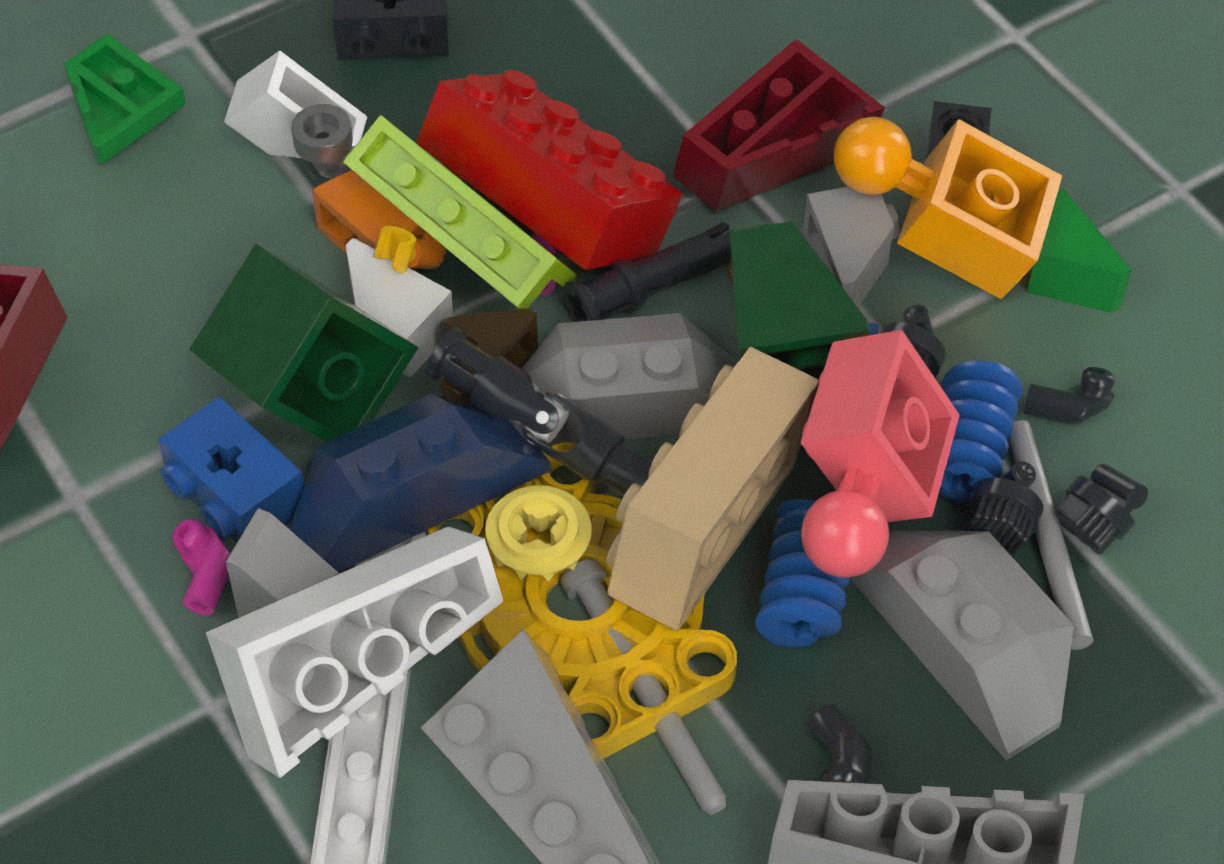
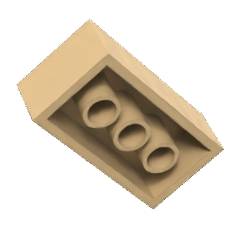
M751 346L734 368L725 365L721 369L713 383L709 401L706 405L703 406L695 403L682 424L679 439L675 445L665 442L657 452L649 470L648 480L643 486L633 483L625 493L616 514V519L623 523L622 530L612 543L606 559V563L613 567L607 595L679 631L794 469L801 446L803 428L808 421L819 386L818 379Z

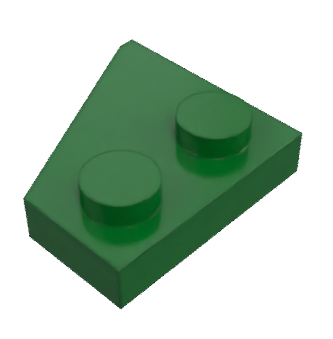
M105 34L64 62L67 79L96 160L101 164L107 162L186 105L184 91L181 86L109 34Z

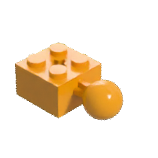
M880 117L862 118L851 123L842 131L834 148L836 171L840 179L852 190L867 195H878L896 187L913 196L897 244L1001 300L1038 261L1062 179V175L959 119L926 158L924 165L912 159L910 143L902 129L895 123Z

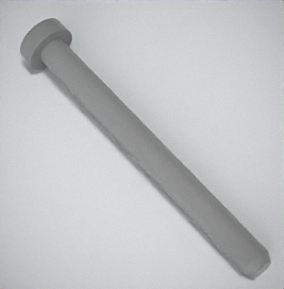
M596 559L583 560L577 563L574 571L568 569L563 574L560 583L568 598L571 600L579 596L592 619L605 613L614 604L603 586V579L609 577V575ZM613 628L608 631L621 654L627 653L634 647ZM651 675L638 677L632 687L643 707L659 706L668 697L660 682ZM678 713L667 714L658 721L655 729L701 810L710 815L723 810L726 807L725 793Z

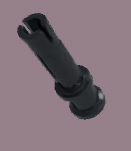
M722 222L699 235L678 242L642 260L631 263L628 260L623 261L619 259L608 265L607 272L584 282L574 279L565 283L563 288L564 301L574 322L603 320L623 310L633 313L641 309L643 304L646 303L647 297L653 295V293L667 287L669 288L709 268L731 260L730 225Z

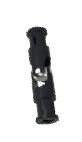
M454 326L439 341L429 357L425 369L426 375L434 380L442 377L470 395L471 405L483 413H486L493 419H503L518 425H525L527 430L522 429L521 432L531 444L592 485L601 482L624 497L633 483L643 486L648 480L652 462L625 444V436L599 418L558 393L547 391L546 395L549 397L544 398L542 391L533 382L526 370L503 355L494 358L468 341L466 339V331L459 326ZM460 361H464L475 368L477 374L474 375L460 365ZM570 410L578 416L583 424V434L580 442L573 449L565 452L558 451L547 443H550L555 437L560 436L565 431Z

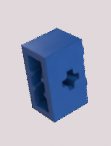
M220 396L158 439L165 465L160 469V473L165 484L180 500H185L189 497L201 508V514L207 525L221 539L230 536L238 543L257 509L271 513L284 525L293 520L304 486L302 471Z

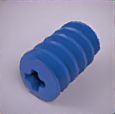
M984 360L965 361L953 366L944 375L941 387L960 416L938 495L946 500L962 505L968 504L973 487L977 482L986 478L1001 477L1004 466L1002 460L1005 459L1009 447L1007 440L1011 438L1014 427L1012 421L1016 418L1019 407L1017 401L1020 400L1023 392L1020 378L1010 368L999 363Z
M793 499L781 503L777 510L778 520L773 530L774 542L768 554L769 565L764 574L765 586L760 594V610L756 616L755 624L757 631L766 640L780 647L794 649L809 647L815 644L818 638L835 635L842 628V618L838 612L846 605L847 599L843 589L849 584L850 578L835 577L818 569L810 561L802 545V523L807 511L815 503L812 500Z

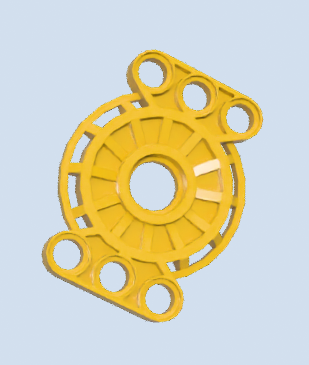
M562 442L551 447L565 452L573 449L577 443ZM544 453L550 461L552 471L562 466V464ZM552 471L508 491L512 492L523 487L543 485L564 490L577 498L586 508L592 525L589 552L584 553L577 563L586 559H596L599 561L609 577L603 579V586L608 591L613 567L606 563V559L612 543L622 530L623 523L616 519L617 510L622 499L610 495L594 494L596 484L592 485L584 479L571 485L558 483L550 476ZM499 496L449 520L462 519L469 522L474 527L471 534L485 538L486 541V521ZM445 522L426 530L427 535L438 531ZM526 526L527 543L539 539L545 544L549 543L552 546L550 528L538 532L533 527L528 528ZM487 547L503 602L458 637L469 661L478 671L490 662L478 649L472 636L482 634L489 650L496 656L524 629L548 654L558 672V678L565 691L570 693L568 696L574 702L580 715L595 713L603 716L608 721L610 726L608 731L601 737L592 739L601 758H607L655 732L656 724L667 714L676 712L681 718L717 699L731 689L736 676L737 651L733 642L724 634L714 630H701L705 594L679 631L660 623L611 596L610 598L614 604L602 615L590 620H567L552 613L546 602L551 589L561 581L563 574L568 569L565 568L555 572L549 582L543 575L527 574L521 580L515 570L507 566L498 568L494 554ZM613 628L634 647L627 653L622 654L608 631ZM707 652L721 658L725 667L719 674L706 677L695 674L687 663L695 654ZM642 675L654 676L667 692L668 697L666 701L656 707H643L636 704L631 699L630 692L638 677Z

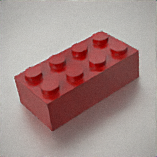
M507 70L504 74L488 76L471 74L467 78L439 81L416 141L420 147L584 270L611 265L612 262L619 259L629 261L651 256L658 252L683 196L682 192L665 181L666 176L659 168L634 159L621 149L622 144L617 138L608 133L592 129L578 118L579 113L576 109L564 102L552 100L536 88V81L524 73Z

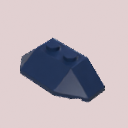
M430 394L317 446L289 530L337 572H340L552 471L550 461L541 450L527 440L521 432L522 429H525L523 425L511 423L503 419H493L477 408Z

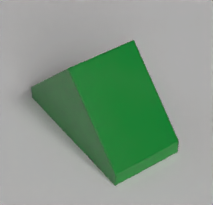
M1064 188L1059 189L1038 261L1032 268L1027 293L1110 313L1121 309L1132 269Z

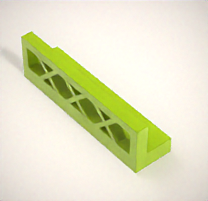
M382 115L377 118L343 161L344 164L519 309L529 308L551 279L564 287L565 283L574 280L577 276L576 273Z

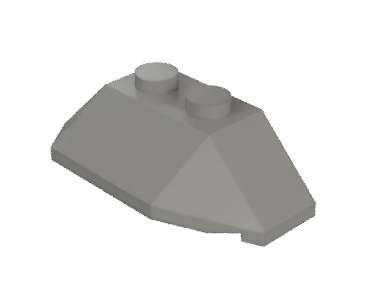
M681 313L559 323L531 356L523 369L527 371L533 382L542 391L544 398L549 397L546 395L547 391L558 393L623 434L625 440L679 435L682 424L693 405L699 403L705 406L709 401L711 388L721 369L725 365L734 368L738 361ZM569 410L565 431L547 444L550 446L562 442H575L578 444L583 434V424L578 416Z
M893 530L890 532L887 549L879 563L862 575L850 577L852 582L1006 761L1058 729L1062 720L1074 629L1072 622L989 531Z

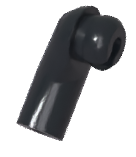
M1088 367L1082 373L1081 383L1067 391L1030 383L1023 414L1066 424H1080L1110 406L1115 397L1114 393L1111 392L1115 384V378L1106 369Z
M834 704L823 707L812 717L808 725L831 752L830 763L832 766L820 775L819 781L869 784L872 765L870 745Z

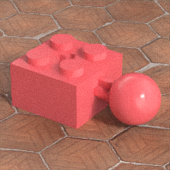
M902 330L833 342L824 371L819 378V387L808 421L803 428L801 444L836 491L819 498L807 511L801 528L802 545L808 558L818 569L835 577L850 578L868 572L879 563L888 546V522L932 517L960 414Z

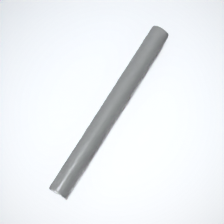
M1028 421L1013 422L1014 427L1011 438L1008 441L1014 462H1027L1036 471V479L1029 489L1035 492L1041 499L1044 511L1035 535L1054 602L1074 625L1071 649H1083L1090 646L1094 639L1059 520L1055 516L1054 503L1034 435Z

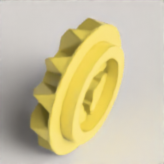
M543 485L523 487L505 495L490 511L485 528L486 544L494 554L498 568L507 566L515 570L521 580L527 574L543 575L549 582L555 572L565 568L574 571L579 558L584 553L589 552L592 534L591 520L583 504L564 490ZM526 526L528 528L533 527L538 532L550 528L552 546L549 543L545 544L539 539L527 543Z

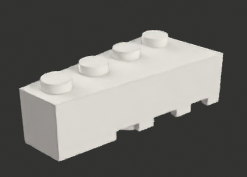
M449 526L206 632L248 758L281 778L300 763L298 756L322 737L329 740L350 723L348 716L377 693L386 695L405 680L403 673L428 653L433 655L439 653L503 602V598L485 538Z

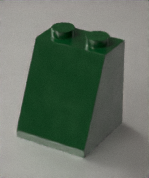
M792 221L763 224L752 228L730 231L738 347L741 358L751 346L819 380L821 373L824 371L833 342L870 335L866 317Z
M255 243L189 350L263 409L328 442L374 420L419 347L307 273Z

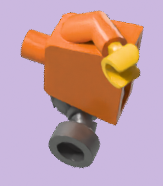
M316 104L298 112L292 120L291 127L294 148L300 157L313 163L321 176L331 179L312 190L318 230L346 254V244L352 238L359 240L375 249L373 254L375 259L392 260V268L399 273L404 274L408 268L414 271L416 269H437L444 260L447 248L343 163L355 147L352 146L353 134L348 114L340 107L331 104ZM444 165L448 170H450L459 179H461V177L458 174H456L454 171H452L450 168Z

